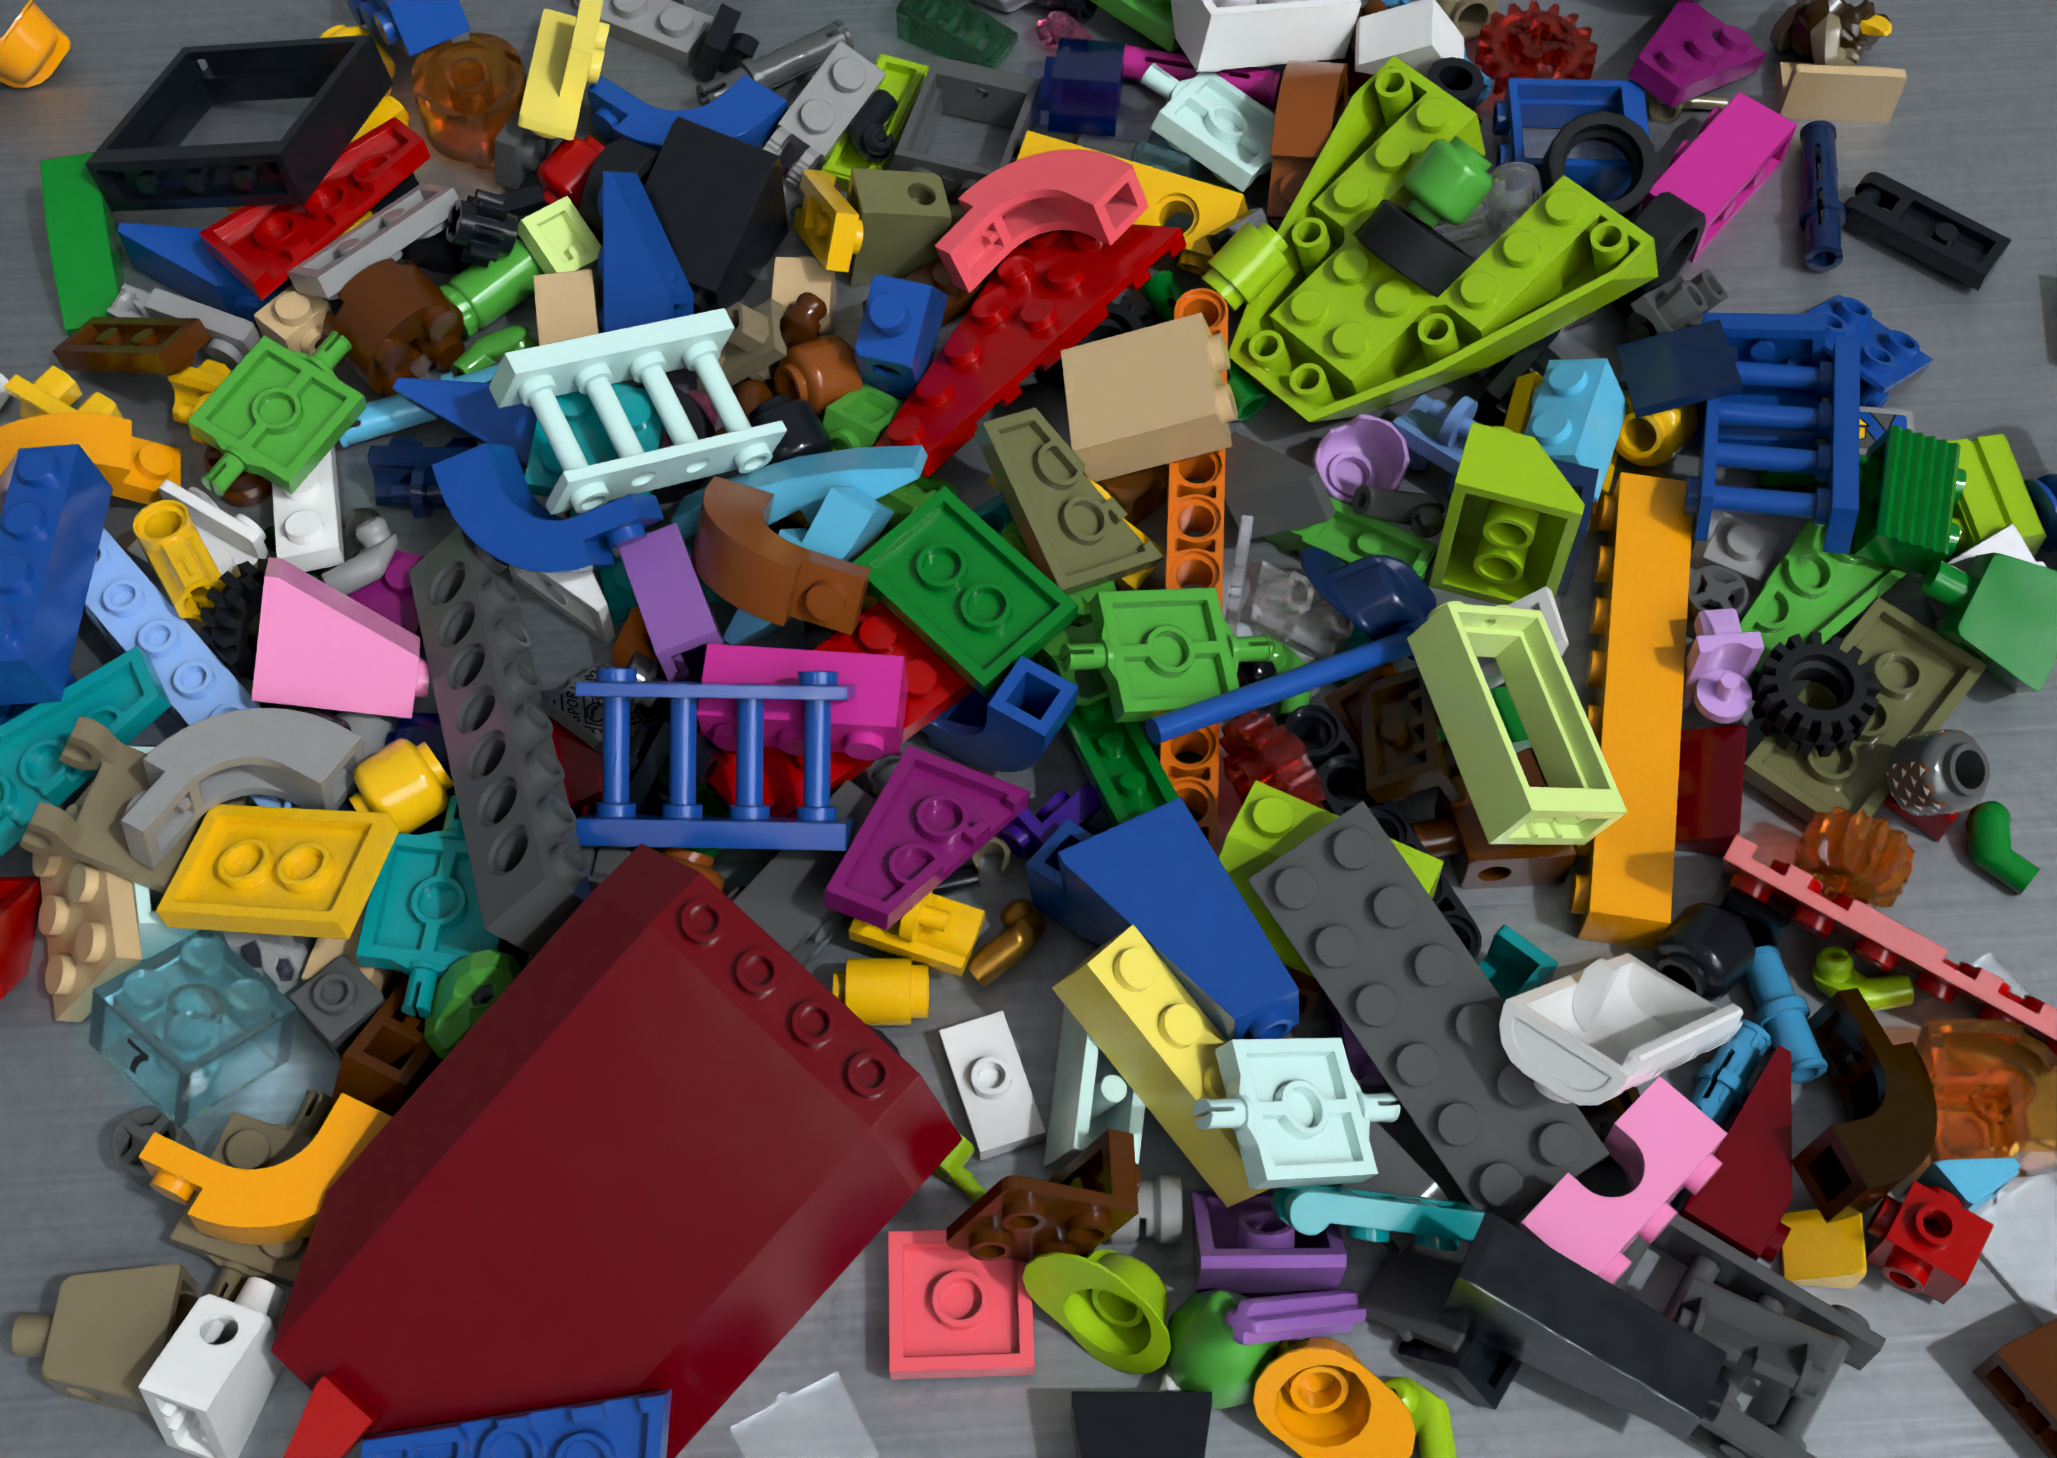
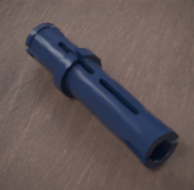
M1824 120L1810 122L1800 130L1804 203L1799 209L1798 219L1801 229L1805 231L1806 265L1816 271H1829L1842 263L1841 227L1845 224L1846 219L1845 207L1839 200L1836 128L1832 123ZM1820 166H1821V173H1822V179H1821V180H1819V177H1818V167H1820ZM1819 191L1823 193L1822 199L1819 198ZM1821 210L1824 213V224L1822 225L1820 219Z

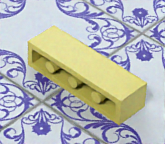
M1134 924L1096 949L1056 983L1052 989L1228 1208L1267 1191L1269 1188L1249 1189L1237 1137L1232 1128L1200 1130L1194 1123V1121L1203 1117H1193V1107L1198 1099L1226 1098L1215 1049L1227 1043V1040Z

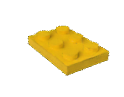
M219 804L210 809L204 817L156 912L166 926L170 928L349 940L400 830L390 813Z

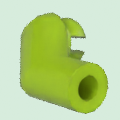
M1390 1377L1385 1379L1383 1383L1399 1396L1411 1412L1420 1458H1457L1451 1415L1447 1403L1426 1387L1408 1377Z

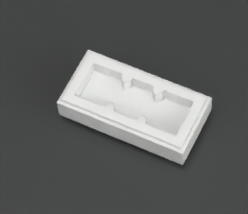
M999 1011L939 1030V1040L980 1161L1045 1141L1046 1131L1004 1012Z

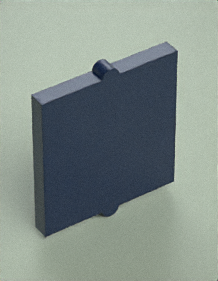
M1720 319L1615 346L1622 374L1618 377L1619 385L1622 390L1628 391L1636 418L1743 392L1742 381L1735 364L1738 361L1737 348L1729 346Z

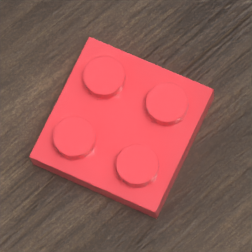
M946 1230L888 1231L889 1372L891 1380L1035 1375L1032 1298L1027 1293L1022 1279L1027 1262L1006 1258L994 1261L975 1259L970 1256L969 1251L949 1247L946 1244Z

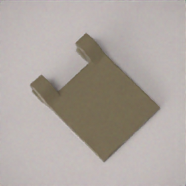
M79 716L59 758L65 764L77 769L98 770L79 815L75 821L61 808L49 803L39 802L19 846L42 856L72 857L165 894L207 812L195 822L154 870L131 858L121 819L132 798L143 790L148 791L150 788L143 763V758L148 754L121 743L101 723ZM247 796L234 798L221 804L244 805Z

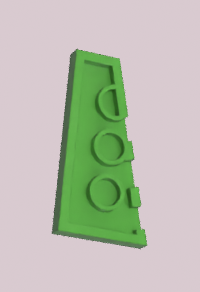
M1859 467V505H1860V503H1861L1860 496H1861V493H1862V491H1863L1862 488H1861V486H1862L1863 481H1864V478L1862 477L1863 474H1864V471H1863L1860 467ZM1808 518L1740 617L1739 622L1742 633L1760 631L1764 650L1748 681L1752 687H1754L1767 656L1770 655L1772 649L1779 642L1785 646L1790 636L1800 634L1805 644L1810 632L1822 633V644H1824L1910 572L1855 556L1852 552L1856 545L1854 539L1857 535L1855 530L1859 523L1857 520L1849 554L1823 552V526L1812 525V519Z

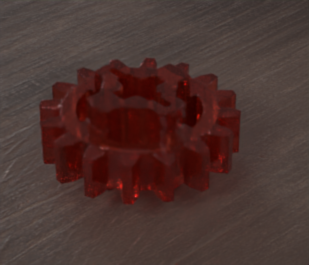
M1531 1L1529 9L1522 11L1519 6L1512 3L1509 4L1507 16L1495 11L1491 14L1490 25H1482L1475 55V64L1481 65V71L1491 80L1495 79L1493 93L1496 95L1506 91L1508 78L1591 80L1598 49L1597 43L1590 42L1592 29L1590 27L1576 28L1579 15L1572 13L1564 18L1558 15L1559 5L1553 4L1548 11L1540 10L1537 1Z
M1257 710L1237 717L1221 727L1224 737L1219 739V744L1228 754L1223 758L1224 773L1227 780L1233 785L1241 801V807L1255 780L1326 810L1320 803V801L1326 798L1325 793L1322 791V778L1313 768L1306 754V746L1293 732L1288 734L1283 724L1275 728L1271 715L1268 712L1260 715Z

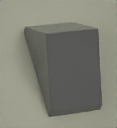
M1235 431L1231 434L1232 447L1226 448L1225 501L1244 541L1327 522L1336 514L1318 470Z

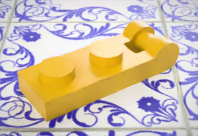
M803 170L800 182V190L804 193L802 208L795 210L793 228L826 270L849 273L852 254L857 255L862 246L863 222L859 219V214L834 187L836 180L834 175L819 170Z

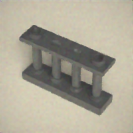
M1626 1183L1618 1197L1630 1193V1185ZM1670 1202L1669 1205L1675 1209L1673 1204ZM1677 1214L1663 1232L1651 1243L1652 1246L1688 1267L1662 1312L1663 1315L1674 1320L1693 1276H1696L1835 1337L1832 1347L1821 1367L1825 1370V1376L1816 1397L1813 1398L1808 1395L1806 1401L1790 1396L1776 1424H1767L1765 1426L1740 1410V1404L1736 1399L1749 1376L1723 1365L1718 1377L1728 1381L1730 1384L1720 1412L1713 1424L1702 1420L1686 1439L1717 1458H1817L1806 1451L1807 1446L1803 1438L1843 1362L1860 1371L1881 1351L1886 1338L1872 1331L1867 1320L1854 1310L1842 1305H1829ZM1640 1236L1623 1253L1632 1264L1614 1284V1286L1621 1290L1625 1289L1649 1247V1244Z

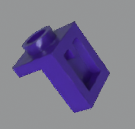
M1088 782L1071 797L1062 789L1035 816L1026 808L999 832V836L1008 844L1015 856L1020 859L1028 857L1030 860L1066 819L1083 827L1094 817L1102 803L1095 789Z

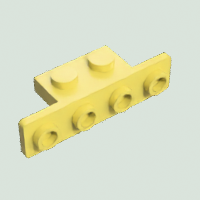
M580 0L577 16L551 9L543 10L518 118V126L529 129L536 135L548 139H574L586 82L598 84L604 59V49L610 24L600 22L603 0Z

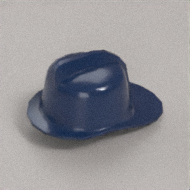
M1305 547L1300 554L1302 569L1318 593L1339 613L1364 631L1372 641L1398 633L1399 627L1402 624L1427 617L1437 605L1434 593L1417 572L1401 559L1389 555L1370 554L1345 564L1329 552L1317 547Z

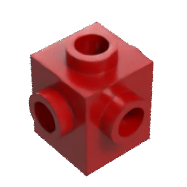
M1914 1180L1897 1199L1885 1195L1877 1206L1866 1228V1232L1876 1237L1866 1257V1261L1882 1269L1883 1276L1898 1288L1913 1293L1922 1292L1944 1305L1966 1285L1994 1224L1963 1208L1961 1201L1952 1193L1936 1186H1924Z

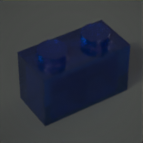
M1059 38L1056 56H1046L1044 76H1041L1039 111H1049L1048 132L1115 137L1122 98L1126 42Z

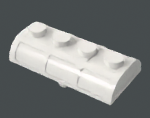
M1625 953L1607 961L1603 958L1598 959L1584 970L1506 999L1499 1021L1501 1043L1510 1061L1526 1076L1534 1080V1087L1541 1094L1551 1100L1565 1104L1575 1103L1579 1106L1600 1105L1622 1094L1631 1087H1637L1659 1076L1668 1069H1674L1696 1058L1701 1053L1709 1052L1729 1042L1743 1023L1740 1021L1743 1010L1734 1003L1720 1009L1631 954Z

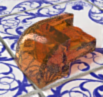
M1926 1019L1917 1038L1916 1049L1928 1071L1937 1103V1132L1929 1153L1931 1163L1949 1159L2015 1158L2021 1167L2018 1169L2020 1171L2014 1179L2044 1175L2057 1171V1056L2046 1044L2023 1032L2024 1024L1992 1019Z

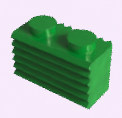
M1891 426L1868 448L1865 455L1867 460L1864 464L1866 470L1862 476L1864 481L1861 486L1863 491L1860 496V513L1857 518L1859 523L1855 530L1857 532L1854 539L1856 545L1852 552L1855 556L1922 575L1926 574L1937 560H1946L1951 557L1960 536L1959 525L1952 522L1953 507L1960 499L1966 484V471L1958 468L1961 449L1958 442L1949 443L1947 439L1937 440L1935 436L1926 437L1923 432L1914 433L1912 429L1902 430L1900 426Z

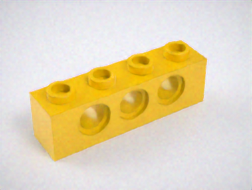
M1027 130L1017 160L1056 150L1080 149L1100 151ZM1113 156L1133 166L1149 205L1133 224L1165 226L1171 216L1179 213H1185L1194 218L1191 227L1183 233L1187 246L1174 259L1178 260L1177 266L1181 269L1203 276L1209 270L1207 263L1214 256L1205 235L1248 211L1244 194Z

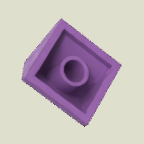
M1274 1190L1264 1191L1228 1208L1214 1191H1191L1195 1293L1224 1288L1250 1299L1337 1290L1342 1282L1347 1264V1253L1339 1224L1330 1223L1324 1231L1316 1235H1305L1298 1232L1274 1214L1271 1205Z

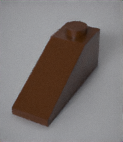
M410 975L405 976L344 1052L329 1106L330 1109L333 1108L341 1093H344L393 1117L417 1090L418 1086L442 1062L443 1059L436 1055L424 1039L425 1017H420L418 1011L416 1012V1017L401 1011ZM489 985L480 987L472 996L473 1001L479 1002Z

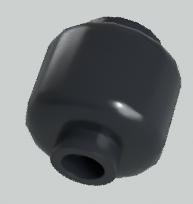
M787 394L779 395L761 403L749 415L751 427L782 420L787 429V432L773 451L771 461L765 466L799 456L833 451V441L816 410L807 400L792 399Z
M1696 903L1687 906L1658 937L1653 948V958L1658 972L1709 1002L1721 1000L1753 965L1756 953L1752 936L1744 919L1735 911L1708 903Z

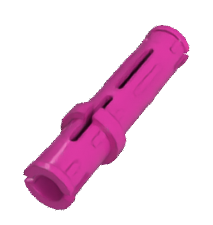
M1121 43L1118 48L1114 68L1115 79L1141 82L1145 72L1153 63L1157 64L1159 68L1178 81L1194 78L1200 73L1196 72L1186 55L1129 46L1125 43ZM1246 67L1215 72L1258 103L1276 107L1283 77L1281 70L1274 71Z

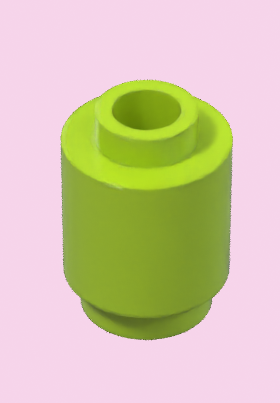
M1246 222L1207 263L1209 270L1200 279L1208 289L1219 293L1227 302V307L1235 312L1243 302L1250 305L1289 264L1282 254L1288 248V244L1267 223L1262 222L1256 228Z

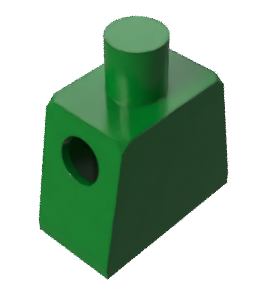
M1995 552L1976 555L1966 572L1940 559L1937 560L1927 572L1920 588V593L1948 606L1937 628V634L1988 665L1985 672L2008 689L2016 693L2040 692L2057 659V570Z

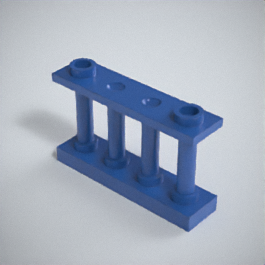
M1835 337L1831 361H1820L1818 367L1747 361L1735 362L1742 385L1815 391V397L1826 398V402H1819L1817 408L1723 401L1720 400V397L1703 401L1698 477L1688 476L1684 514L1696 515L1694 540L1707 541L1712 510L1810 518L1812 519V525L1823 526V552L1849 554L1859 511L1860 339ZM1718 425L1814 432V438L1825 439V445L1818 444L1816 450L1723 443L1718 442ZM1716 467L1813 475V481L1824 482V488L1817 487L1814 494L1715 485Z
M596 668V680L576 682L575 696H603L602 802L595 803V813H588L576 818L577 825L575 828L580 846L638 847L642 843L648 847L846 851L853 842L854 818H837V806L830 805L831 700L855 698V684H838V671H797V683L637 681V668ZM630 697H670L669 803L662 804V814H636V803L629 802ZM697 698H737L736 804L729 805V816L703 815V804L696 803ZM764 699H804L803 805L796 806V817L770 816V805L763 804Z

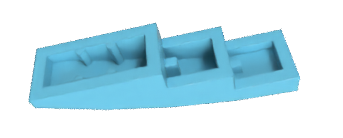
M922 445L857 447L795 457L764 466L750 473L736 474L727 478V480L774 494L768 525L801 510L811 526L831 487L853 486L876 500L919 479L928 454ZM706 488L685 496L670 519L673 524L677 523L684 540L696 533Z

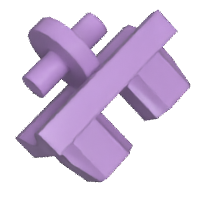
M1736 609L1703 610L1698 612L1694 622L1696 638L1693 642L1686 644L1682 709H1687L1695 703L1698 711L1709 720L1725 724L1736 722L1746 714L1752 702V690L1748 681L1764 650L1760 631L1742 633Z

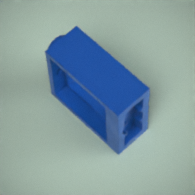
M1508 78L1504 100L1495 101L1492 114V133L1502 138V144H1498L1496 152V177L1505 178L1507 202H1525L1543 194L1540 180L1543 158H1525L1522 127L1562 128L1566 123L1581 114L1607 111L1625 115L1641 126L1649 137L1644 88L1634 80ZM1614 146V159L1566 158L1564 167L1566 177L1602 202L1613 201L1624 194L1630 185L1632 169L1624 154Z

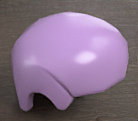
M1358 414L1348 423L1331 428L1326 432L1314 452L1311 467L1318 470L1330 497L1352 506L1353 495L1361 485L1398 491L1410 463L1406 439L1391 422L1369 414Z

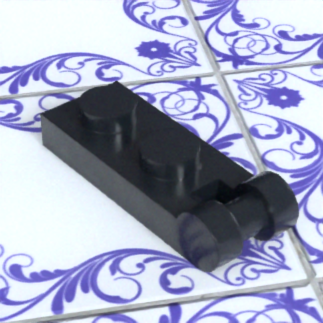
M1878 172L1867 173L1855 188L1856 197H1850L1844 202L1846 219L1845 224L1841 228L1852 234L1866 232L1978 291L2002 259L2011 242V239Z

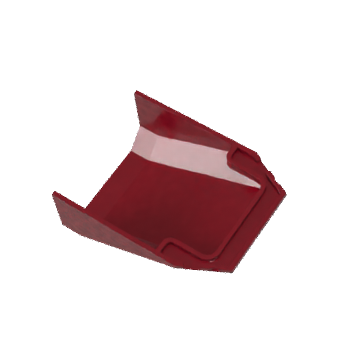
M641 843L589 894L327 1190L270 1352L311 1391H313L316 1383L323 1375L332 1373L378 1415L380 1419L362 1440L372 1434L672 1388L666 1458H675L961 1142L962 1137L921 1074L701 872Z

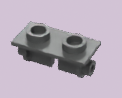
M1693 1276L1673 1320L1727 1352L1723 1365L1806 1401L1808 1395L1815 1398L1818 1394L1825 1376V1370L1821 1367L1835 1340L1834 1336L1696 1276Z

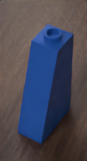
M1181 797L1057 852L1062 886L1068 898L1111 938H1114L1134 924L1227 1042L1232 1039H1282L1290 1032L1293 1026L1299 1024V989Z

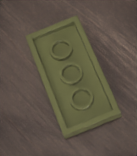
M1881 597L1875 600L1845 637L1839 648L1846 653L1854 645L1863 653L1857 663L1861 665L1871 661L1876 670L1870 680H1879L1880 691L1876 696L1879 702L1857 741L1853 740L1850 747L1841 753L1835 747L1831 756L1819 758L1817 747L1814 746L1809 756L1804 757L1796 755L1799 744L1790 741L1786 750L1775 745L1780 737V734L1775 731L1768 737H1764L1744 764L1743 779L1846 849L1850 847L1891 794L1887 783L1886 768L1891 750L1899 740L1913 733L1940 730L1988 666ZM1810 681L1797 697L1804 704L1815 709L1833 710L1838 706L1835 695L1828 688L1814 681Z

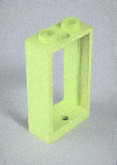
M1450 601L1434 608L1428 614V620L1412 633L1407 640L1488 843L1585 845L1628 813L1542 611L1511 608L1509 605L1464 604L1462 601ZM1476 656L1493 657L1496 659L1548 787L1529 786Z

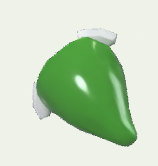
M1224 1288L1194 1293L1177 1308L1168 1320L1167 1329L1170 1336L1171 1351L1167 1358L1166 1370L1161 1377L1159 1392H1212V1408L1224 1409L1253 1402L1255 1382L1266 1365L1277 1358L1279 1345L1284 1340L1252 1345L1238 1344L1233 1340V1327L1225 1324V1315L1228 1309L1238 1308L1241 1299L1249 1298Z

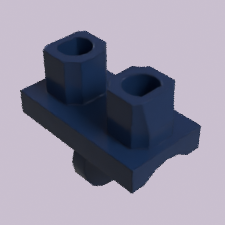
M393 437L388 446H370L367 459L374 477L376 506H411L415 519H430L434 507H447L431 465L478 446L477 441L474 438H453L451 442L446 444V447H423V444L414 437Z

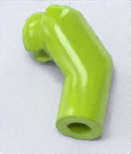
M1827 947L1817 954L1816 965L1813 966L1811 971L1817 989L1831 998L1841 990L1858 988L1872 1011L1906 1007L1913 1004V986L1906 973L1867 978L1853 968V958L1849 956L1847 950L1841 947Z

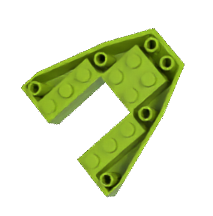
M1394 55L1353 94L1277 230V233L1288 244V248L1282 254L1289 264L1250 305H1246L1228 352L1229 358L1308 422L1369 414L1488 368L1659 277L1654 238L1563 175L1438 298L1398 273L1371 253L1357 239L1358 234L1383 199H1386L1419 219L1407 207L1414 197L1406 190L1404 178L1430 143L1436 139H1445L1450 142L1456 135L1484 156L1486 153L1477 113Z

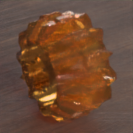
M1834 807L1830 813H1815L1811 823L1806 825L1795 850L1796 859L1794 866L1814 876L1813 878L1823 883L1824 887L1821 890V895L1829 899H1833L1836 893L1840 892L1855 898L1873 909L1877 906L1892 907L1897 896L1902 894L1905 884L1909 881L1914 867L1912 861L1915 851L1907 844L1908 835L1901 830L1890 829L1886 818L1874 819L1867 816L1863 809L1855 814L1848 812L1842 807Z

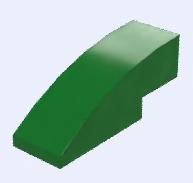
M94 152L40 161L42 195L50 255L62 318L68 337L92 317H110L107 309L111 307L122 290L121 287L124 285L122 241L115 227L114 212L111 211L85 165Z

